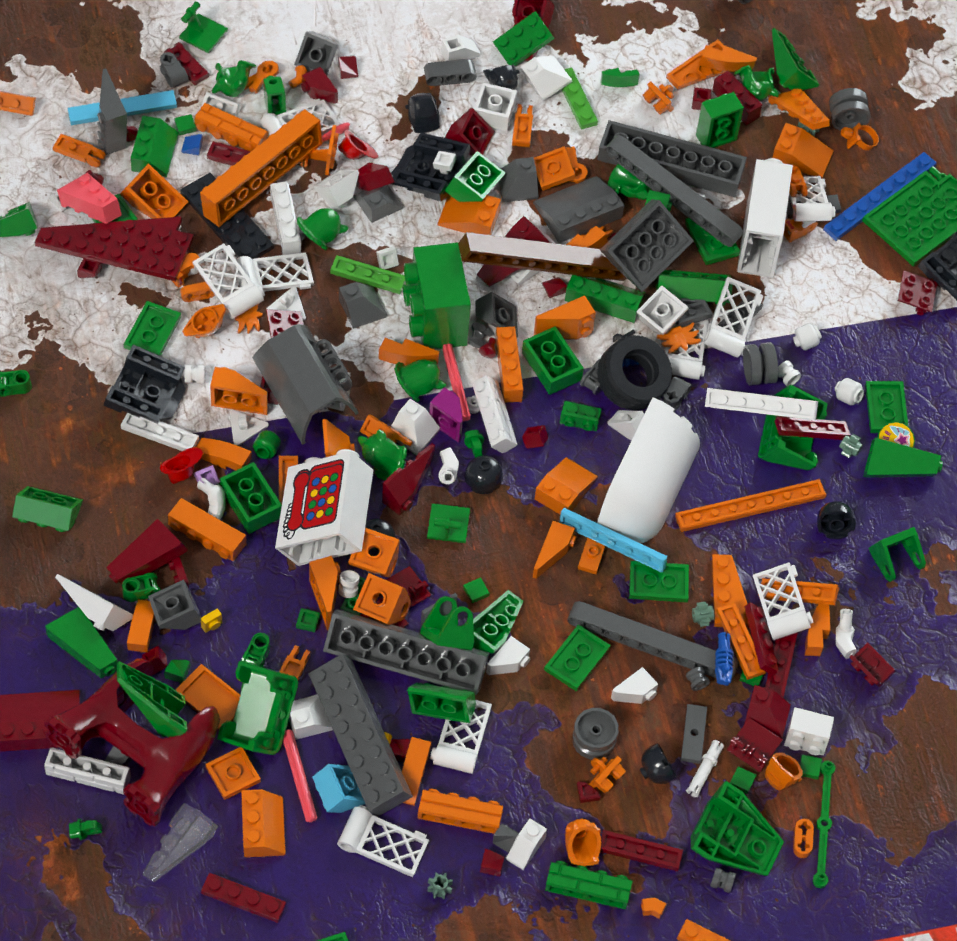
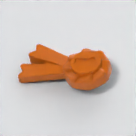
M274 61L262 62L257 68V73L249 77L245 90L249 88L250 92L257 94L263 84V79L268 76L275 77L279 74L278 64Z
M575 146L571 148L566 147L576 179L569 182L578 184L585 181L588 171L584 165L577 163Z

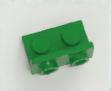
M564 401L560 424L568 427L583 428L587 431H597L601 408Z

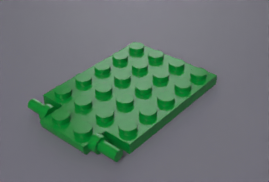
M934 166L929 169L931 174L924 171L863 216L862 219L868 227L913 267L950 240L957 232V179L950 173L946 175L939 172Z

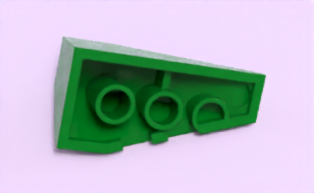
M773 28L772 37L776 70L780 78L779 83L785 89L789 88L791 90H805L818 87L820 84L810 69L807 70L803 65L805 63L804 60L795 53L796 50L787 37Z
M30 202L8 210L4 217L0 216V237L21 236L23 234L29 236L38 229Z
M507 590L473 619V648L494 653L503 646L523 604V600Z

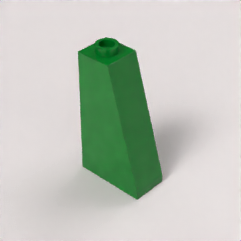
M874 438L871 442L863 477H933L937 472L940 473L943 462L940 461L941 455Z
M79 607L45 626L49 639L101 679L105 676H111L116 672L118 663L116 657Z

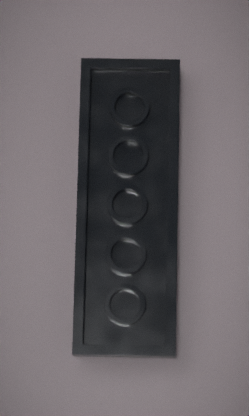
M210 172L180 189L181 195L189 201L188 203L226 246L230 245L235 252L236 258L248 256L251 259H255L274 249V244L243 209L238 211L220 227L203 215L200 192L216 179Z

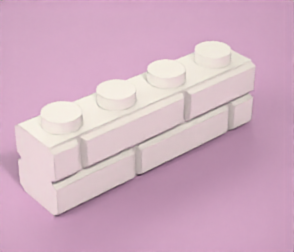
M288 182L270 184V196L283 255L300 253L301 239Z
M488 375L473 382L472 386L491 447L501 453H505L517 446V441L509 421L501 390H499V383Z
M50 748L44 765L46 775L73 782L77 781V783L112 792L116 791V793L123 794V789L129 784L131 778L129 767L82 755L77 759L70 758L66 755L65 751Z

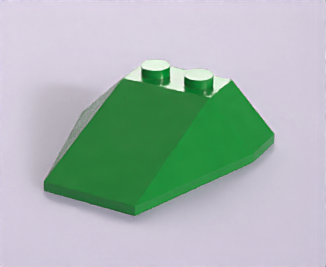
M119 661L117 663L118 683L156 729L157 733L162 737L167 736L168 738L184 734L187 731V721L177 714L185 706V696L169 685Z
M727 781L723 782L708 801L691 835V849L705 859L763 876H768L784 843L782 838L747 796Z

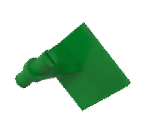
M195 1L191 7L186 9V13L181 17L182 22H188V26L181 33L179 39L209 54L228 31V28L199 13L196 15V11L201 6L199 2Z
M432 503L427 539L466 543L470 508Z

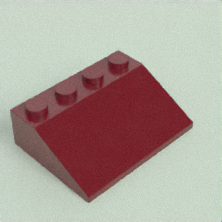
M67 690L0 695V752L60 748L52 745L46 737L45 732L48 729L45 727L44 722L51 716L61 714L79 705L80 691Z

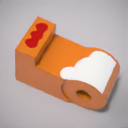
M788 218L785 220L783 235L791 243L813 231L818 223L816 221L795 222L794 219L790 220Z
M188 253L186 255L176 282L172 281L178 288L184 285L185 278L198 273L193 265V261L200 258L196 253Z

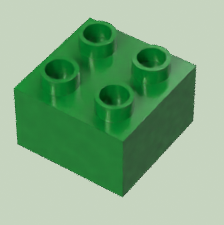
M458 242L413 247V262L404 263L406 284L403 285L404 303L406 307H411L412 315H409L411 337H421L422 345L434 350L443 349L442 346L449 343L453 347L467 346L471 303Z

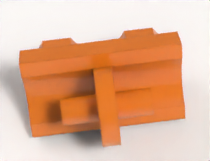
M650 81L647 84L648 89L643 94V98L649 104L657 99L658 102L653 107L660 115L666 110L669 112L674 110V107L671 105L672 102L667 98L672 99L674 97L672 94L673 87L661 84L659 86L660 91Z
M616 756L605 765L607 762L605 757H602L600 760L593 758L591 760L593 768L590 772L593 775L597 772L599 773L588 785L593 788L597 787L603 793L608 792L614 784L607 776L611 774L617 780L626 772L620 764L622 759Z

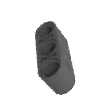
M471 59L431 62L424 66L426 83L429 86L470 83L477 78L474 61Z

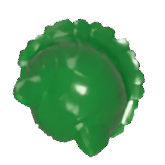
M240 60L236 67L224 68L220 63H216L215 68L218 70L212 93L221 91L229 97L239 96L248 84L250 69L256 68V64Z
M747 65L735 71L734 75H740L742 85L760 102L768 96H779L778 91L773 87V78L771 76L775 72L774 68H769L768 71L754 72Z
M617 164L611 172L607 184L617 195L621 193L626 197L638 198L640 200H646L650 187L620 164Z
M331 208L316 210L304 220L302 217L297 218V225L303 230V233L315 244L321 246L323 250L328 249L326 244L333 241L338 234H343L348 230L346 225L340 223V216L337 211Z
M421 359L406 366L402 362H398L395 365V375L399 384L416 402H419L418 397L420 395L427 394L433 389H443L446 387V383L440 380V369L436 360Z
M380 429L376 434L368 438L364 436L358 437L359 444L362 447L363 458L374 467V473L379 479L386 481L399 467L402 470L404 469L407 456L405 445H396Z

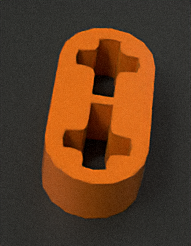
M206 282L186 285L180 289L184 302L204 300L215 296Z
M808 819L798 820L794 828L793 852L799 858L808 857L813 848L814 826ZM802 825L807 829L805 835H802ZM802 841L805 842V844H804V847L806 848L805 851H801V848H800V845H801V842H802Z

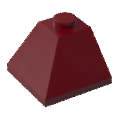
M470 108L450 126L445 138L469 144L471 156L477 151L483 155L495 131L473 108Z
M755 685L745 723L751 718L782 739L791 704L776 691Z

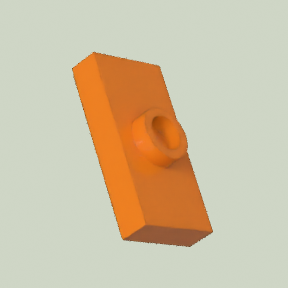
M587 538L578 569L597 574L605 546Z

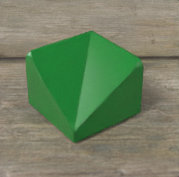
M171 660L164 671L165 678L182 683L186 679L191 667L190 661Z

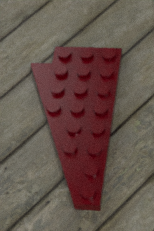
M178 216L117 221L107 224L93 223L44 227L40 229L37 235L35 246L176 282L194 236L193 234L178 231L182 223V217Z

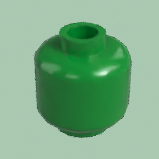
M262 431L254 441L253 450L260 458H272L276 455L281 445V440L272 431Z

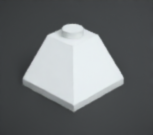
M554 56L534 57L521 66L525 78L543 101L573 82Z
M341 168L314 185L313 188L330 206L343 207L348 204V200L353 198L359 171L358 169Z
M661 286L638 309L637 314L640 320L651 330L664 335L689 307L665 287Z
M409 399L401 408L391 426L400 432L401 435L412 440L411 446L405 445L399 440L397 443L401 446L405 445L415 455H418L440 431V427L426 408L412 399Z
M318 695L294 700L289 722L295 740L333 730Z

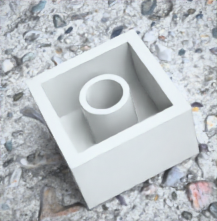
M482 83L474 110L490 127L507 131L516 104L517 90Z
M794 707L784 746L792 750L807 751L812 755H824L834 717Z

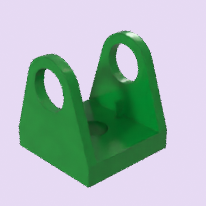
M915 527L882 539L868 548L885 579L889 582L895 580V571L888 548L902 543L914 565L920 570L926 567L925 557ZM916 553H917L918 556H919L920 563H919V561H918V559H917V557H916ZM886 566H887L888 569H889L890 575L888 574V572H887V570H886Z
M443 596L435 603L422 625L420 634L438 646L472 650L474 645L473 614L467 607H457V603L453 598ZM445 601H450L452 604L450 613L441 615L439 611L441 604ZM464 611L467 613L468 619L465 624L458 626V613Z

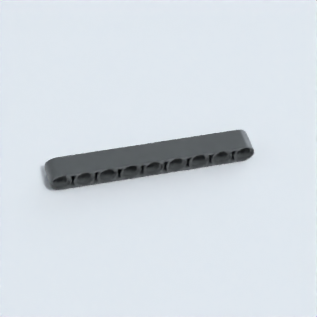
M617 135L605 147V152L610 158L653 191L669 194V202L724 245L732 247L743 235V229L737 223L623 136Z
M574 602L567 618L568 623L576 627L579 624L591 633L689 669L703 667L706 675L716 678L715 650L584 602ZM734 657L731 681L739 665V661Z

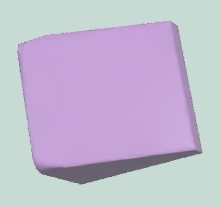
M213 465L193 473L197 482L201 481L202 478H206L213 485L220 483Z

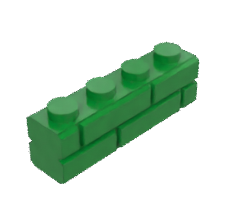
M556 861V863L551 862L545 891L626 910L632 880H628V877L623 875L614 877L602 870L593 872L584 866L571 867L566 862Z

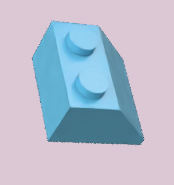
M328 764L312 777L327 812L342 813L366 804L349 766Z

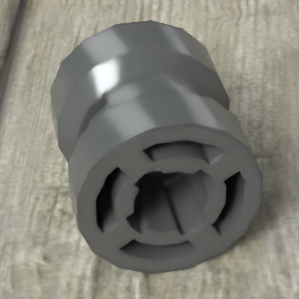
M716 867L710 887H719L725 892L730 893L736 873H726Z

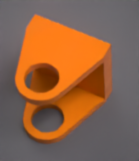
M365 528L362 551L352 553L348 563L349 565L384 577H391L397 563L400 541L397 538ZM375 547L380 552L377 556H371L368 553L369 550Z
M368 573L353 610L392 625L405 618L411 601L406 588ZM379 594H382L384 597L383 602L376 604Z

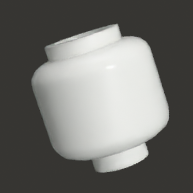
M807 323L795 329L793 340L797 347L800 346L803 350H808L819 345L822 337L816 325L813 326Z
M850 378L839 381L835 386L837 399L846 404L854 405L863 398L864 390L862 385Z

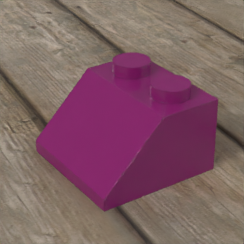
M444 387L430 402L429 414L442 432L459 443L461 441L463 423L460 398L455 392L449 391Z

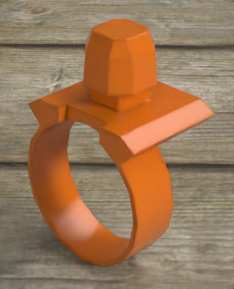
M859 122L852 129L849 127L841 129V136L847 139L848 149L857 144L861 149L868 151L878 144V135L870 126L861 125ZM858 130H864L870 134L873 139V146L867 145L861 140Z

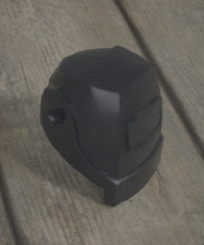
M504 65L483 70L485 77L491 85L512 90L516 89L518 85L517 74L520 71L516 70L515 65Z
M418 93L411 96L405 108L408 109V118L414 132L427 133L439 129L440 116L436 100L432 94Z

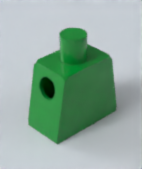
M268 76L263 79L267 113H274L275 115L286 112V99L281 77ZM273 99L278 100L276 105H273Z

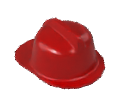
M344 131L345 138L339 144L338 149L347 158L356 160L365 155L373 159L378 158V153L369 144L357 138L350 131Z
M198 447L188 448L164 461L160 465V471L167 474L173 484L186 480L192 476L194 464L202 458L203 452Z

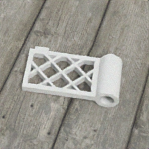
M324 99L310 101L308 105L278 115L267 113L260 122L263 129L268 131V137L278 131L282 125L286 124L283 119H293L296 114H299L304 109L312 115L322 118L320 121L321 134L331 131L333 125H340ZM323 107L325 112L323 114L320 112H316L314 110L316 108ZM326 119L332 121L333 124L325 125L323 121Z
M803 176L808 188L807 196L811 199L805 198L806 196L801 194L791 197L789 193L794 221H831L832 217H835V206L828 202L824 189L826 187L825 179H821L820 176Z
M222 244L193 261V265L220 303L225 306L226 313L230 319H234L264 301L265 293L260 286L254 285L233 257L235 252L230 245L225 246V244ZM221 251L225 252V260L215 259L216 254ZM204 261L211 262L210 270L202 269L199 264ZM214 263L223 264V271H213ZM227 265L234 266L236 273H225ZM211 275L221 276L220 283L211 282ZM224 277L234 278L233 285L222 284ZM237 279L245 280L247 283L242 288L235 286ZM221 288L231 290L230 295L223 298L220 295Z
M306 253L255 259L242 256L236 259L252 283L257 287L260 286L263 291L299 287L301 290L309 289L314 285ZM303 259L304 264L301 267H299L293 262L295 260ZM277 262H283L287 265L283 269H281L275 264ZM257 264H265L268 268L264 272L258 268ZM289 267L297 270L294 276L286 272ZM271 269L279 272L276 278L268 274ZM302 273L308 277V280L302 281L297 277ZM284 275L291 280L283 283L279 279ZM265 277L271 280L272 283L270 285H262V280ZM238 279L241 288L247 285L245 280Z
M727 277L703 344L737 358L740 355L743 356L745 338L756 305L760 306L763 298L761 290ZM729 283L736 286L738 293L730 294L728 290ZM747 291L754 293V300L748 302L744 293ZM740 295L744 304L736 307L732 298ZM729 299L733 309L725 312L722 303ZM746 306L749 314L748 317L742 319L738 309ZM734 311L738 321L730 323L727 314ZM723 316L727 326L721 327L716 325L717 318ZM740 323L743 328L742 335L735 333L732 326Z
M709 319L694 323L704 325L697 335L701 339L700 343L690 345L691 347L687 351L680 347L678 350L681 353L679 354L668 353L671 347H666V354L671 363L673 376L699 380L700 376L704 377L705 366L702 365L705 344H703V341L711 324L708 323ZM674 324L670 329L677 327V325ZM695 351L699 358L691 357L689 353Z
M790 562L753 575L773 640L811 628L810 624L814 623L811 613H806L795 580V577L798 576L795 565L791 566ZM788 570L789 574L785 580L778 577L780 572ZM767 577L770 578V581L765 586L759 583V579ZM774 581L782 583L779 590L771 588ZM787 585L794 588L790 595L783 593ZM768 592L776 594L772 601L764 599ZM780 596L787 599L784 606L776 604ZM791 601L799 603L800 606L793 610L788 608ZM773 607L780 610L778 615L770 617L769 613Z
M476 700L475 709H486L485 714L477 717L474 712L472 716L474 719L470 723L460 722L462 725L454 729L449 723L451 720H445L437 748L433 747L430 759L434 760L433 764L473 774L492 704ZM477 723L481 729L472 733L469 726ZM465 729L469 736L460 739L456 732ZM453 735L457 742L449 744L445 743L444 739ZM472 739L476 745L475 750L466 748L463 743Z
M360 805L353 808L337 844L347 852H356L413 877L429 840L426 839L427 835L415 830V833H412L373 816L367 807ZM373 824L381 825L384 832L374 835L372 830ZM396 832L401 834L403 841L393 844L390 834ZM387 836L390 845L380 848L376 839ZM373 840L377 850L369 852L362 848L365 843ZM417 841L423 845L420 850L412 852L409 842ZM405 844L409 853L399 857L395 847ZM392 849L395 858L387 860L382 852ZM411 857L414 864L412 870L403 867L401 860Z

